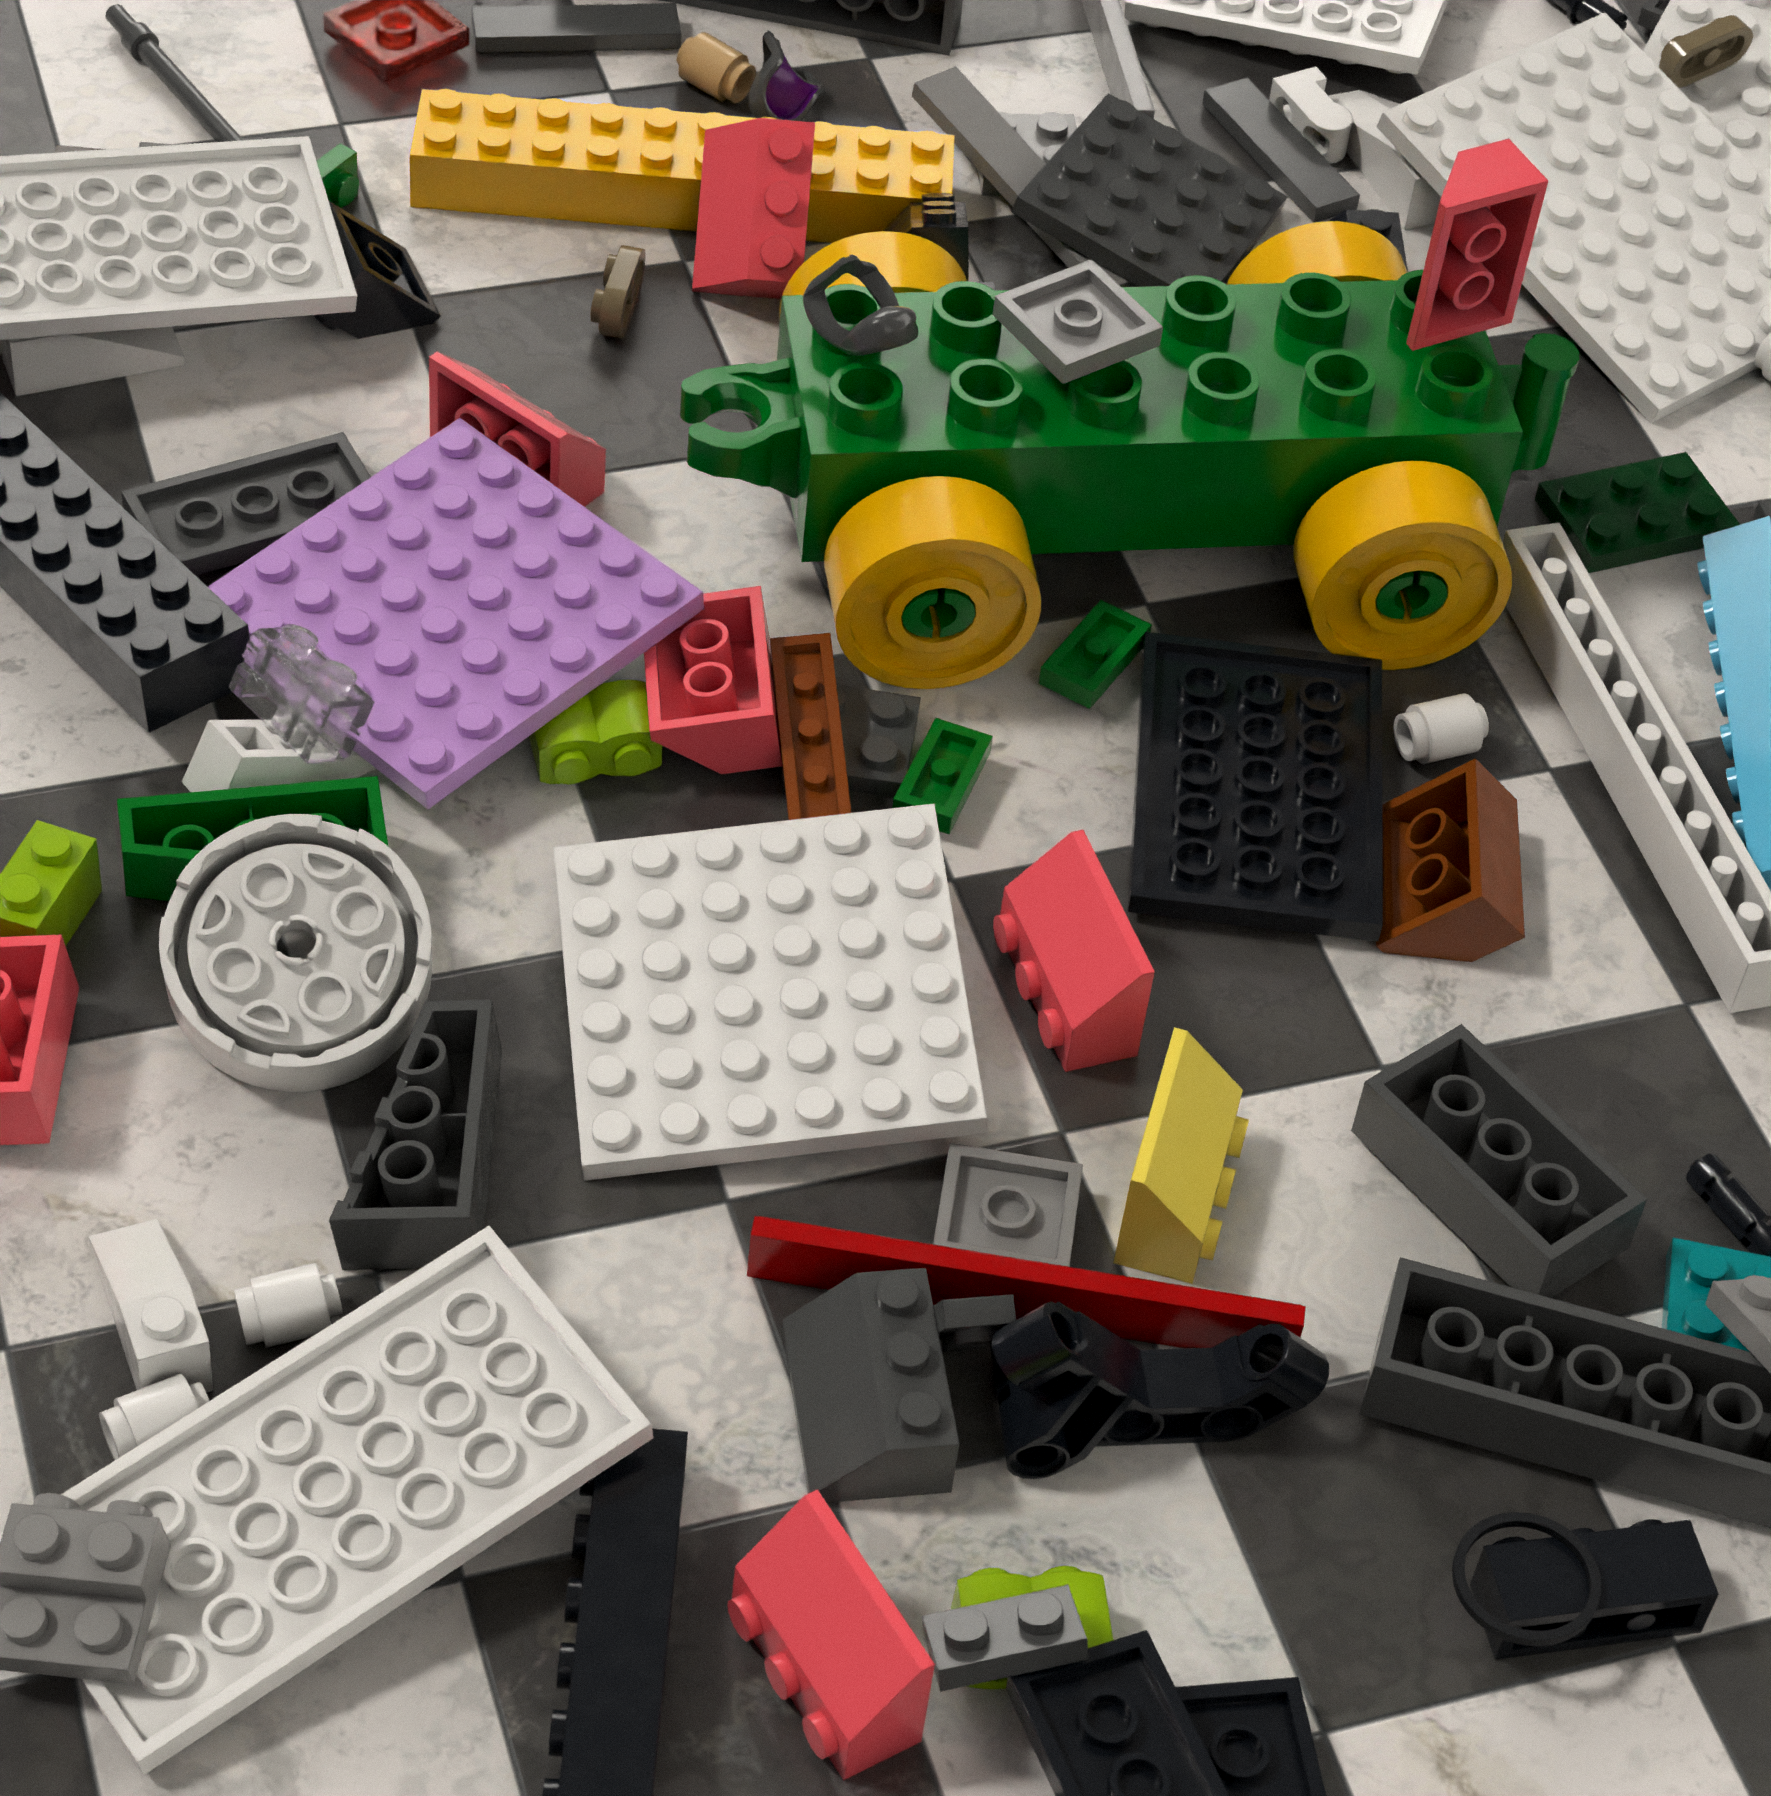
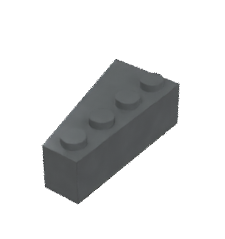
M492 1000L424 1002L396 1066L398 1077L389 1097H382L374 1116L376 1127L365 1152L359 1151L351 1168L350 1176L352 1182L343 1201L337 1200L329 1219L342 1270L422 1268L484 1229L502 1058V1047Z

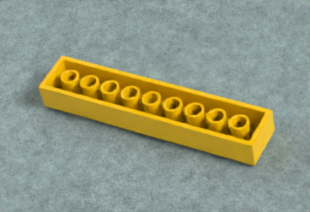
M422 89L410 150V207L697 231L705 130L757 118L728 116L717 112L704 114L672 111L667 108L623 107L612 103L565 102L556 98L542 100L510 97L506 94L484 95L461 93L450 89ZM761 117V118L776 119V118H773V117ZM823 121L815 122L806 241L834 243L857 234L883 231L910 202H922L923 194H953L955 135L938 134L933 131L913 132L884 129L878 126L855 127L832 125Z

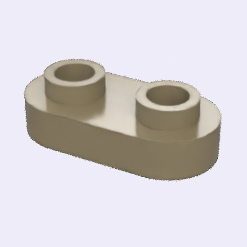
M1735 15L1717 18L1706 26L1671 39L1661 52L1659 68L1678 88L1686 87L1739 61L1752 43L1753 32Z
M621 245L617 255H608L603 277L605 290H595L590 314L591 322L599 323L600 335L624 338L642 287L646 259L645 249Z

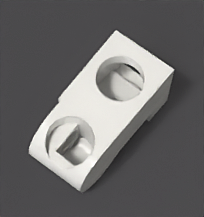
M1315 66L1273 78L1269 101L1329 163H1336L1342 160L1346 155L1353 116L1346 107L1333 102L1324 92L1327 81L1324 74ZM1284 98H1285V99L1287 100L1288 104L1283 106V102H1284Z

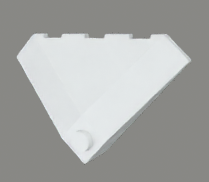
M1362 90L1329 95L1333 102L1346 107L1353 116L1346 152L1390 212L1399 213L1402 228L1407 230L1435 224L1441 196L1376 127L1382 113L1399 105V103L1380 98L1377 95Z

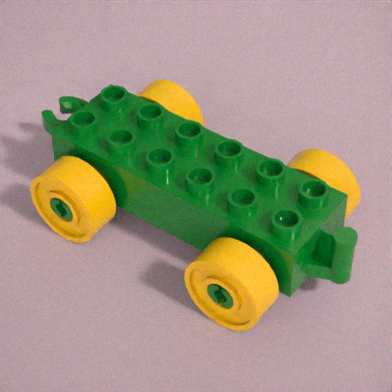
M1324 221L1297 226L1269 238L1252 250L1240 262L1227 284L1212 277L1191 275L1179 278L1169 286L1122 287L1163 326L1160 346L1062 384L992 315L995 296L1009 290H993L984 284L967 281L957 261L946 250L930 240L908 233L879 231L843 238L822 248L809 257L790 278L781 298L777 360L764 364L745 363L704 369L684 379L681 385L680 417L683 421L693 424L689 427L687 463L690 467L714 477L740 479L761 487H771L790 496L801 562L824 561L840 647L854 666L878 681L912 689L945 688L981 678L1011 660L1031 638L1041 613V594L1031 554L1294 545L1293 558L1314 630L1323 646L1332 654L1382 659V670H1399L1431 664L1461 651L1480 638L1496 622L1504 610L1511 593L1512 571L1497 526L1511 474L1519 469H1539L1548 461L1570 380L1578 366L1579 351L1572 342L1564 337L1548 333L1535 334L1526 343L1520 364L1498 365L1486 330L1412 351L1406 342L1423 270L1407 272L1402 256L1397 248L1386 237L1373 229L1349 222ZM851 254L855 255L861 261L870 262L878 268V271L893 289L899 306L910 308L915 312L918 337L912 342L897 348L862 356L849 355L831 345L815 331L804 309V292L814 278L831 267L839 259L848 257ZM849 273L841 275L825 289L826 298L834 318L843 328L849 331L861 320L881 309L866 286L857 277ZM737 412L745 414L758 427L751 431L739 433L727 432L711 427L702 421L716 413Z

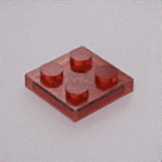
M354 0L323 14L324 32L386 82L469 46V28L434 0Z

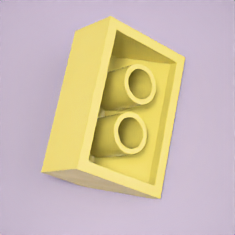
M1174 1027L1131 1177L1113 1263L1193 1284L1199 1258L1213 1261L1223 1221L1210 1218L1213 1206L1227 1208L1236 1169L1224 1167L1227 1155L1240 1158L1249 1119L1237 1116L1243 1089L1187 1030Z

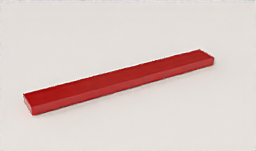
M754 1216L750 1235L748 1277L830 1290L855 1273L926 1268L933 1306L947 1299L1013 1294L1017 1320L1045 1303L1051 1301L1056 1303L1059 1301L1074 1312L1080 1311L1121 1338L1179 1348H1211L1234 1335L1239 1336L1259 1324L1263 1326L1271 1323L1280 1324L1300 1338L1304 1328L1306 1306L763 1216Z

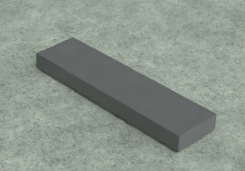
M676 3L472 7L475 51L478 53L680 49L681 29Z
M1248 78L1205 89L1202 105L1313 222L1334 217L1344 210H1357L1360 194Z

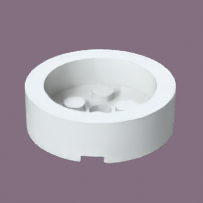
M276 815L253 820L222 834L195 855L183 869L176 880L177 886L168 902L165 915L161 918L159 930L160 962L170 1006L178 1025L194 1048L215 1067L237 1080L268 1090L282 1092L325 1090L356 1080L371 1072L392 1056L410 1036L430 991L432 978L430 916L423 893L410 869L385 843L361 828L357 832L342 825L322 821V816ZM295 929L310 933L316 943L313 950L308 953V958L304 960L301 957L291 958L278 951L277 943L283 934Z

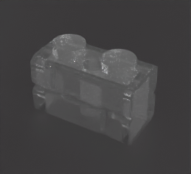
M287 624L277 628H260L251 634L242 655L245 660L238 664L228 688L307 764L343 761L351 756L357 742L356 738L361 734L358 729L365 725L375 703L356 684V673L345 664L329 659L317 647L318 638L316 635L304 627Z

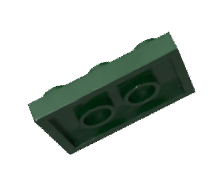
M1687 452L1539 482L1535 501L1552 524H1561L1588 573L1703 549L1702 536L1740 525Z

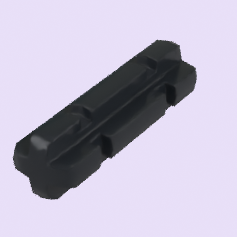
M1709 1153L1701 1159H1696L1689 1166L1690 1170L1686 1175L1687 1182L1701 1198H1706L1707 1196L1711 1198L1707 1202L1708 1206L1741 1243H1745L1747 1240L1751 1243L1747 1247L1750 1253L1771 1257V1225L1767 1222L1771 1218L1770 1214L1736 1177L1728 1179L1727 1176L1731 1171L1717 1155Z

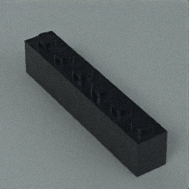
M652 1429L653 1439L580 1486L579 1495L592 1497L590 1515L576 1514L572 1558L585 1559L583 1578H568L564 1617L565 1623L577 1624L575 1643L561 1642L557 1671V1688L570 1689L568 1710L553 1709L548 1756L562 1757L560 1779L545 1778L542 1796H653L685 1477L687 1431Z

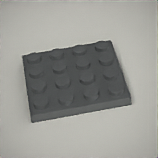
M1108 93L1017 196L1011 212L1139 287L1169 286L1175 280L1191 275L1208 276L1226 283L1236 267L1248 255L1281 213L1288 196L1271 187L1266 181L1255 178L1227 162L1221 155L1210 152L1187 139L1176 129L1165 126L1142 113L1131 103L1120 100Z

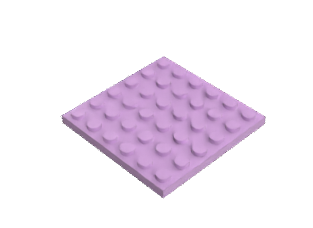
M458 418L208 586L212 592L248 624L254 672L427 809L437 804L704 609L703 591L461 418Z

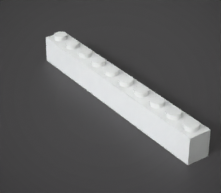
M1553 523L1506 530L1503 546L1512 571V587L1506 607L1729 1013L1771 1006V891L1561 524Z

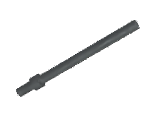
M119 4L108 8L105 15L106 20L121 35V43L136 60H143L217 142L244 140L159 47L158 37L145 23L136 22L123 6Z

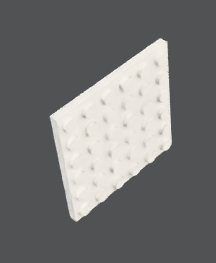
M935 804L553 847L584 1181L987 1133V1114Z

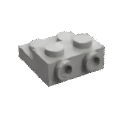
M55 1493L37 1495L33 1505L12 1503L0 1541V1670L134 1684L170 1550V1543L160 1518L153 1517L151 1510L146 1506L127 1500H117L109 1503L106 1512L79 1510V1505L74 1500Z

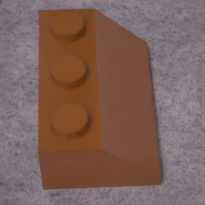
M1476 758L1382 804L1383 926L1379 941H1376L1377 948L1383 953L1473 962L1525 938L1517 799Z

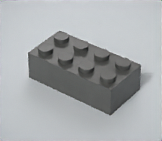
M1462 1024L1364 1082L1351 1131L1510 1287L1552 1298L1630 1247L1648 1198Z

